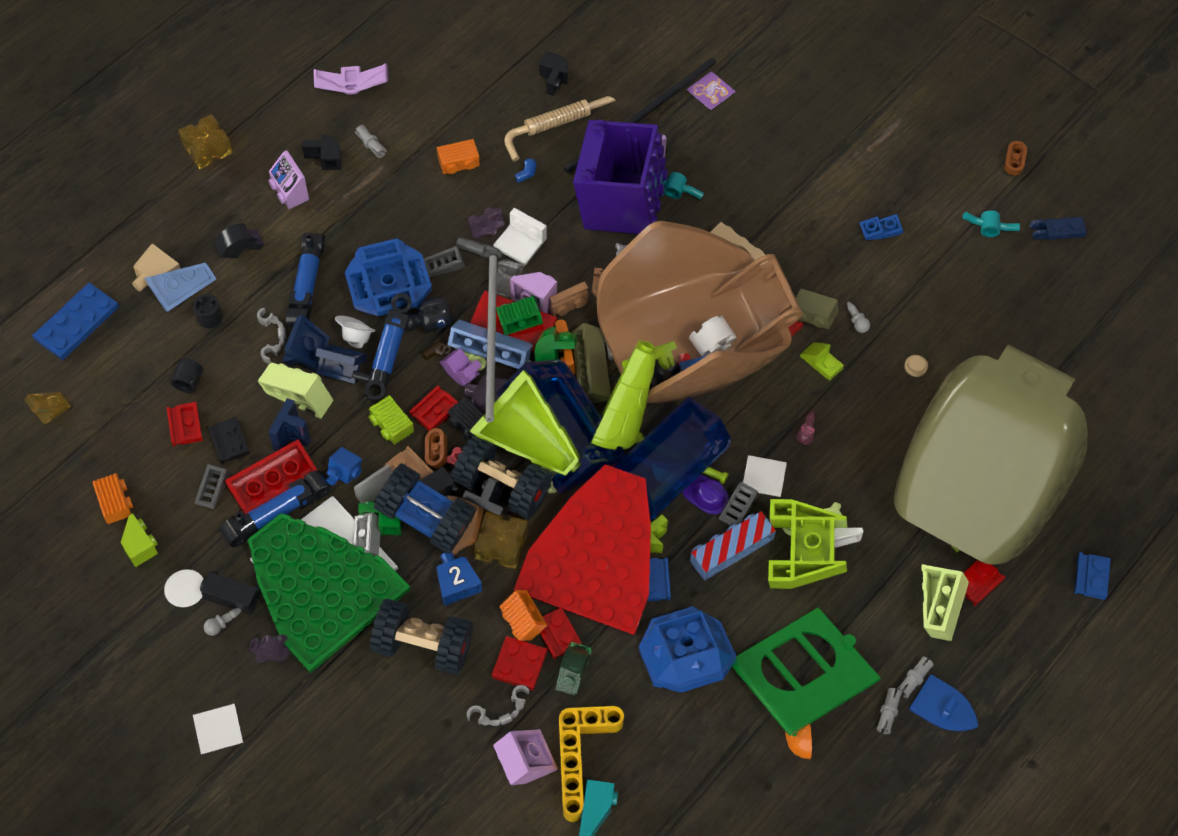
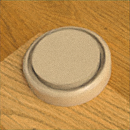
M912 355L906 359L904 367L911 376L920 377L927 372L928 362L920 355Z

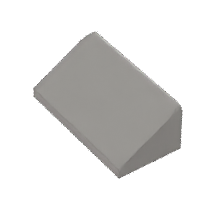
M385 465L354 486L356 498L361 503L376 500L385 482L393 473L390 466Z
M373 512L355 516L353 545L364 548V553H370L374 556L379 555V516Z

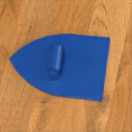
M930 674L909 710L942 729L967 731L978 728L975 712L968 700L955 688Z

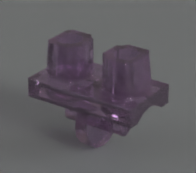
M490 207L484 211L483 215L479 217L473 215L468 218L474 239L487 233L494 236L497 234L496 229L505 225L502 210L499 207L496 209Z
M282 634L275 637L265 635L262 640L258 638L252 639L249 652L256 654L255 661L259 663L270 660L275 662L285 661L289 651L285 647L284 642L287 641L288 637Z

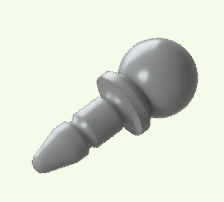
M847 302L848 311L853 317L851 321L856 331L860 333L867 332L870 328L869 320L865 318L863 313H859L855 305Z
M239 608L232 609L221 617L216 615L215 618L208 619L204 623L205 633L210 636L217 635L221 628H226L225 623L231 621L232 618H236L242 610Z

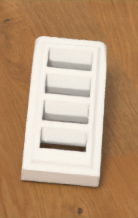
M835 528V548L859 542L863 529Z

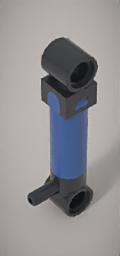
M303 234L302 252L294 290L290 293L289 307L286 312L287 326L293 327L297 316L303 315L308 320L310 319L321 253L323 254L325 247L324 234Z
M405 293L396 294L392 299V310L388 311L370 375L355 370L352 374V378L367 382L365 395L371 402H379L385 396L408 321L407 314L411 311L412 301ZM398 301H404L406 302L407 307L405 309H399L396 307V303ZM377 386L381 389V393L373 396L369 392L370 388Z
M320 470L312 471L304 479L300 478L289 484L290 489L243 515L242 512H237L235 518L225 521L220 526V531L230 547L242 545L250 535L259 531L279 514L287 515L299 507L302 510L313 504L314 499L317 500L325 497L331 491V486L326 482Z

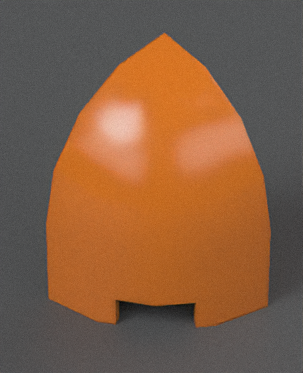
M810 724L799 730L795 737L789 736L786 733V740L792 752L801 758L811 759L812 737Z

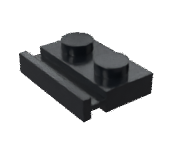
M237 417L217 423L213 427L208 426L221 464L225 461H232L250 454Z

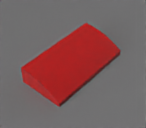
M484 291L470 322L488 329V291ZM496 295V308L515 302ZM496 311V332L504 334ZM540 311L543 324L507 336L534 344L532 354H535V347L539 336L544 330L555 327L557 317Z
M297 439L225 480V484L244 514L290 489L289 484L300 478L304 479L307 474L317 470V468Z

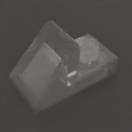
M509 259L498 262L497 294L506 297L510 296V279L513 276L520 275L524 267L523 264Z

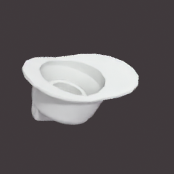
M348 316L335 317V320L342 326L343 340L353 347L362 348L363 344L368 342L371 332H375L374 329L355 318Z

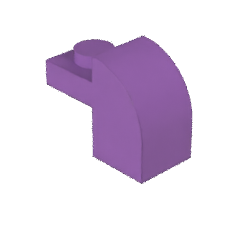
M461 348L453 350L439 362L449 376L461 386H466L479 375L477 370L482 367L478 360L470 361Z

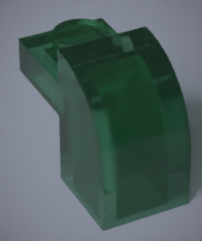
M574 642L569 644L559 669L560 673L555 690L574 696L578 694L592 648Z

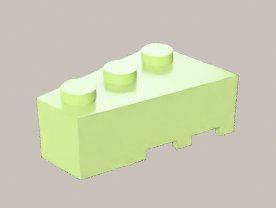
M922 565L924 628L930 637L951 641L969 581L961 571Z

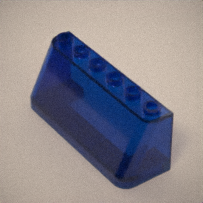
M688 397L625 455L614 468L646 479L649 513L652 521L729 448L731 437L719 416Z

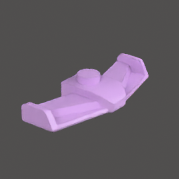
M386 63L361 72L360 66L341 67V74L313 69L314 88L344 92L347 95L358 94L361 90L385 83L389 79L388 65Z

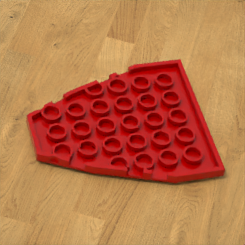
M604 465L567 501L528 550L513 591L527 590L531 598L558 608L562 607V609L635 635L650 595L651 519L646 479Z

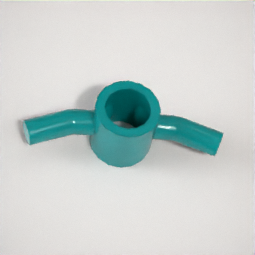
M677 172L670 173L667 181L663 182L664 194L670 198L679 199L682 192L701 199L704 193L692 186L686 185V177Z
M985 211L981 214V218L965 212L962 216L964 220L980 225V232L985 237H995L1000 234V230L1020 231V223L1000 222V214L996 211Z

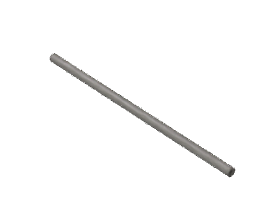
M495 255L489 257L485 416L487 422L494 421L497 257Z

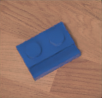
M1080 552L1077 558L1074 594L1080 593L1084 594V596L1105 600L1108 594L1111 558L1091 554L1084 555Z
M650 558V595L648 601L671 599L668 558Z

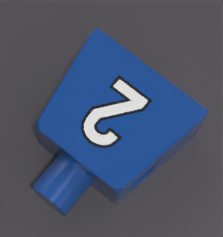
M452 551L450 554L445 552L440 556L443 564L438 565L436 568L444 606L482 592V583L465 557L455 559Z

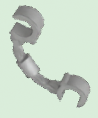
M261 308L257 312L259 323L266 327L273 323L279 327L277 329L278 338L280 339L279 344L275 346L267 344L261 350L262 360L266 363H271L270 358L265 355L268 352H272L278 356L277 353L281 351V347L285 343L286 330L282 322L273 313L268 318H261L266 313L265 308Z
M524 685L514 688L511 701L516 703V710L511 714L507 713L498 717L499 720L491 721L485 716L486 709L475 705L467 711L468 721H470L473 712H479L481 714L478 720L479 725L498 726L511 722L512 719L517 717L519 711L524 708L526 703L525 699L518 698L516 694L520 691L529 694V689Z

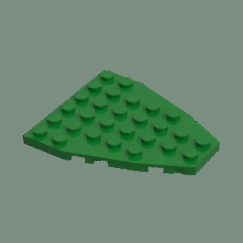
M282 513L248 539L257 582L281 641L309 673H312L377 618V612L380 610L381 603L383 604L384 599L388 598L398 601L411 590L410 586L382 557L364 553V548L356 547L349 543L347 539L323 527L308 525L303 520L292 519L290 516Z

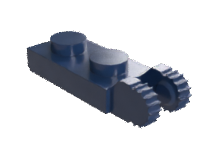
M1082 217L1049 219L1045 221L1039 219L1030 223L1031 229H1037V231L1032 233L1035 240L1084 237L1087 233Z

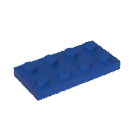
M89 282L38 329L32 337L36 342L63 361L116 311L119 305Z

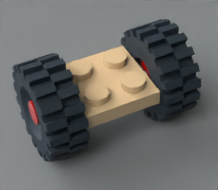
M473 435L471 440L467 441V445H464L462 448L463 451L458 455V460L455 462V468L452 471V480L469 490H474L480 485V482H483L485 475L487 476L488 474L514 488L511 493L512 496L509 498L508 510L526 520H530L544 502V498L548 494L547 491L551 486L553 474L533 463L523 471V474L516 470H506L505 464L496 460L495 462L493 461L495 459L494 455L497 452V445Z
M388 598L384 599L383 604L381 603L380 610L377 612L374 628H372L370 651L394 657L401 645L400 642H406L438 651L435 669L459 675L470 648L473 622L451 616L448 622H446L445 628L440 624H426L418 618H407L409 615L408 604Z

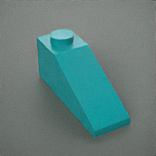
M587 780L579 836H594L609 816L612 805L617 804L618 791H614L615 783Z

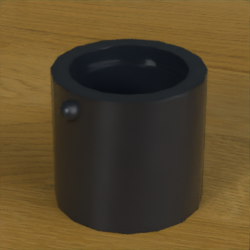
M204 294L195 299L193 309L198 325L209 329L218 326L223 318L218 299L211 294Z
M180 359L170 383L179 391L193 393L197 388L204 369L196 361Z

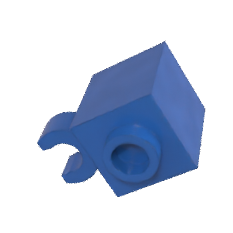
M341 447L329 458L327 475L330 477L326 479V482L333 486L338 480L348 484L353 479H357L362 471V458Z

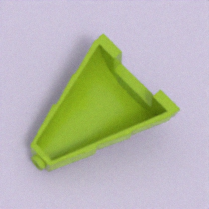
M638 340L605 406L604 416L593 436L592 444L616 450L617 446L627 449L635 444L642 424L649 387L654 374L657 351L652 343Z
M525 370L518 375L494 403V421L487 422L485 420V413L470 430L480 439H485L505 448L506 451L530 459L532 463L565 476L570 470L574 473L581 465V462H579L581 456L566 429L560 425L549 403L545 401L533 378Z

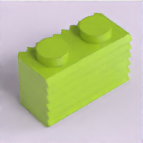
M390 395L369 408L371 423L381 428L380 432L386 441L390 439L396 445L397 442H400V440L414 432L412 421H410Z

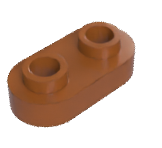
M1013 141L1008 146L1004 169L1010 175H1019L1024 169L1027 146L1023 142Z
M438 428L430 430L425 437V461L433 469L441 468L447 461V436Z

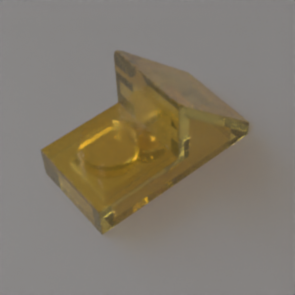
M60 392L28 394L24 400L44 424H47L71 406Z

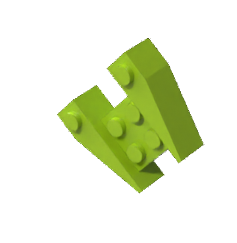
M770 499L771 525L774 528H791V561L769 560L768 581L770 589H793L847 572L846 561H835V528H847L846 516L792 499Z

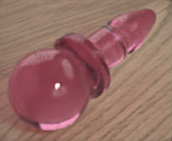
M813 410L807 415L805 424L801 425V430L797 434L798 441L802 444H809L814 438L815 428L813 423L815 413Z

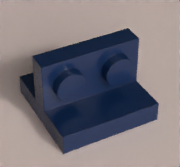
M303 315L297 316L284 349L285 356L282 362L287 366L302 363L312 372L317 371L320 357L315 356L318 347L327 345L330 336Z
M332 344L318 347L315 356L320 357L316 374L355 384L357 379L352 378L353 371L360 370L361 363L366 362L367 354Z
M289 398L286 399L269 430V436L275 452L285 447L288 441L294 442L298 439L302 446L308 447L311 442L307 423L302 417L298 416L295 401Z

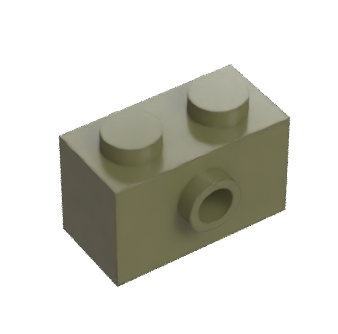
M800 289L796 297L803 316L797 321L807 322L819 328L829 329L839 312L837 299L805 289Z

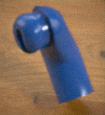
M526 159L524 161V170L515 174L518 183L535 175L537 164L534 159Z

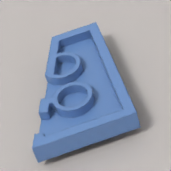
M202 263L147 277L144 280L167 312L215 281L216 277L208 265Z

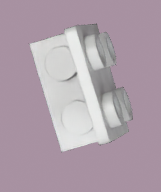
M513 208L510 212V225L495 242L494 247L499 248L501 253L526 265L547 239V226Z

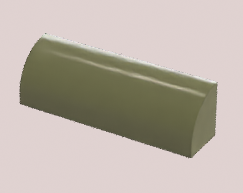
M583 323L572 331V334H577L574 357L579 398L584 403H600L609 400L611 396L603 333L601 328Z

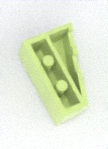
M271 362L258 380L267 394L284 402L287 398L294 400L295 403L300 405L299 409L305 411L307 408L314 411L315 417L320 419L333 402V398L325 388L319 375L306 373L298 368L292 369L284 364L278 365Z

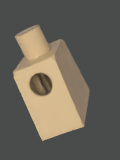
M151 244L133 267L138 278L132 282V285L138 291H141L148 285L144 278L181 269L180 265L154 244Z

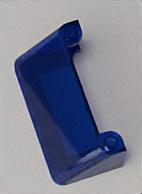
M556 359L525 362L496 392L498 397H500L518 375L525 370L533 378L545 401L549 403L560 425L566 429L581 456L579 460L581 465L574 473L570 470L565 476L557 472L552 477L553 486L559 493L569 491L592 478L604 465L613 466L624 457V452L620 446H617L616 450L591 443L602 418L570 368L563 361Z

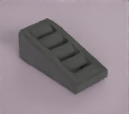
M458 246L424 258L429 277L466 267ZM440 261L442 266L438 267L437 262ZM429 263H433L434 269L431 270Z
M207 464L194 504L215 510L226 486L225 480L229 478L231 472L227 469ZM217 474L220 475L219 479L214 478L213 475ZM210 481L216 482L217 486L209 485ZM211 489L215 492L214 494L207 493L206 490ZM203 496L212 498V501L202 500Z
M740 482L720 515L719 521L728 526L742 523L757 499L758 491ZM739 499V500H741L742 502L746 503V505H743L742 503H740V502H738V501H736V500ZM732 506L741 510L742 512L740 513L732 508ZM730 513V514L734 515L735 517H737L738 519L735 520V519L729 517L727 514Z

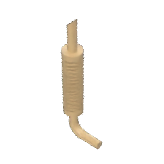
M607 96L588 103L584 99L569 106L552 110V112L549 111L535 116V118L532 117L524 120V126L510 130L504 139L512 161L519 160L513 145L514 137L524 133L532 136L573 120L587 117L591 114L590 110L615 102L616 100Z

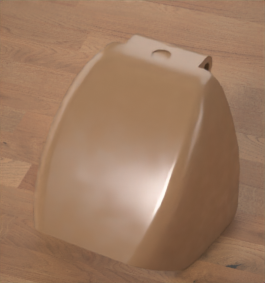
M657 221L648 225L612 260L600 276L597 291L598 322L620 375L624 370L622 361L630 358L638 340L648 341L654 347L675 341L677 348L671 352L676 362H680L679 356L684 353L690 354V360L701 357L689 340V336L693 331L697 334L703 327L702 324L709 319L722 315L736 334L737 339L730 343L732 347L727 351L713 352L677 375L650 389L647 404L678 402L699 397L727 387L751 375L775 360L790 346L792 337L788 327L803 316L802 310L774 254H767L754 260L745 250L722 237L696 227L666 221Z

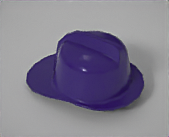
M695 475L689 477L683 484L682 492L684 497L708 514L716 515L722 513L729 501L728 493L721 483L711 480L706 476Z

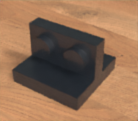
M495 478L485 480L481 491L478 489L465 490L462 497L499 516L512 513L508 510V503L500 500L506 484Z

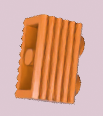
M474 139L437 147V156L443 174H454L460 170H470L480 166L479 154Z
M117 473L92 482L107 524L122 520L131 515L130 509L134 507L130 496H125L124 492L128 490L124 479H119Z
M515 590L499 606L503 618L512 626L513 635L520 641L533 640L536 635L547 627L545 620L527 590Z

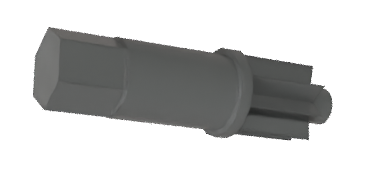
M459 237L456 246L458 248L481 255V257L489 258L491 255H495L497 259L502 257L499 248Z

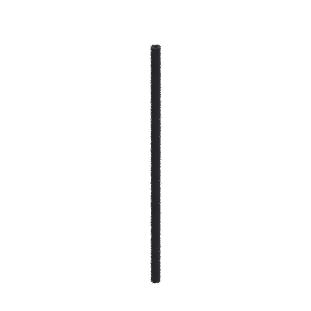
M710 58L625 123H637L715 65L716 60ZM579 157L564 167V171L567 174L577 168Z

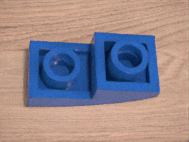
M897 214L880 220L877 216L859 222L865 240L883 239L903 234Z

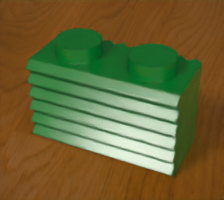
M534 296L496 308L505 336L543 324Z

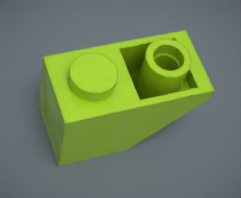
M132 513L128 517L121 544L134 566L137 567L158 554L155 548L158 544L152 534H146L145 530L147 527L142 519L137 520Z

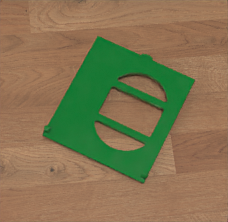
M819 608L737 655L736 662L732 666L786 733L793 737L797 735L799 730L881 679L853 647L856 644V638L851 634L843 636ZM803 634L817 635L825 639L832 646L836 656L834 667L829 666ZM793 638L798 640L825 672V674L805 686H801L772 652ZM764 657L770 660L795 691L778 689L766 680L761 669Z

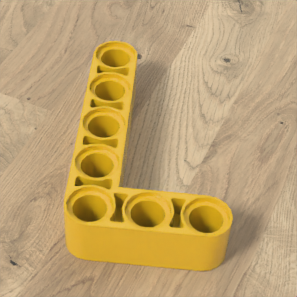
M619 707L567 708L561 711L559 715L563 815L569 822H576L582 818L584 806L580 734L615 733L620 731L623 727L624 713ZM611 716H616L619 719V721L616 723H612L608 720V718ZM594 717L597 722L589 724L586 722V719ZM567 718H572L575 722L567 725L563 721ZM571 739L576 744L574 746H567L564 742ZM568 761H574L577 766L568 768L565 764ZM569 783H575L578 788L572 791L567 789L566 786ZM570 805H576L579 810L571 813L567 808Z

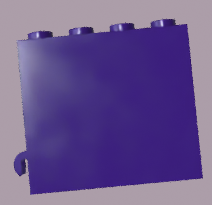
M589 120L573 181L584 229L640 234L648 225L658 221L656 214L661 209L660 196L664 195L665 189L663 182L667 181L668 170L665 169L666 158L663 157L664 146L661 145L662 133H659L658 125Z

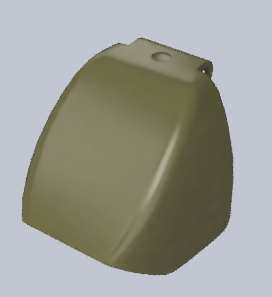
M1009 344L998 360L989 356L978 355L956 366L945 377L937 390L906 452L894 495V505L899 515L915 526L987 564H1003L1024 552L1057 510L1085 459L1088 439L1085 414L1076 401L1067 397L1075 378Z

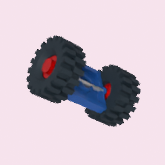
M403 463L399 464L389 476L387 482H385L373 508L390 519L395 517L401 519L430 537L431 544L450 554L467 530L477 508L459 497L454 502L420 482L419 478L421 475Z

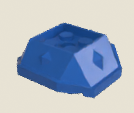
M398 238L359 247L355 257L345 271L354 308L376 316L388 314V311L392 310L391 303L396 294H407L412 301L411 308H414L432 291L422 254L405 245ZM398 301L396 307L405 309L407 304L404 301Z
M693 606L653 618L639 646V653L653 686L664 687L677 692H685L723 680L731 666L736 662V654L722 623Z

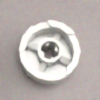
M722 315L720 317L715 316L702 324L703 327L697 334L693 331L689 336V340L701 357L720 350L727 351L732 347L730 343L737 339L736 334Z

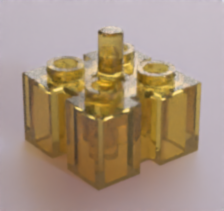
M212 114L198 120L199 124L196 126L189 124L178 130L182 145L188 154L191 153L192 159L199 170L212 164L213 158L218 156L219 159H222L233 153L230 139L223 129L220 130L219 124Z
M486 511L482 523V534L479 533L474 548L475 559L492 563L493 558L499 559L500 565L516 569L521 555L520 546L524 545L528 532L527 521L511 517L510 521L503 520V515L499 516L493 512Z

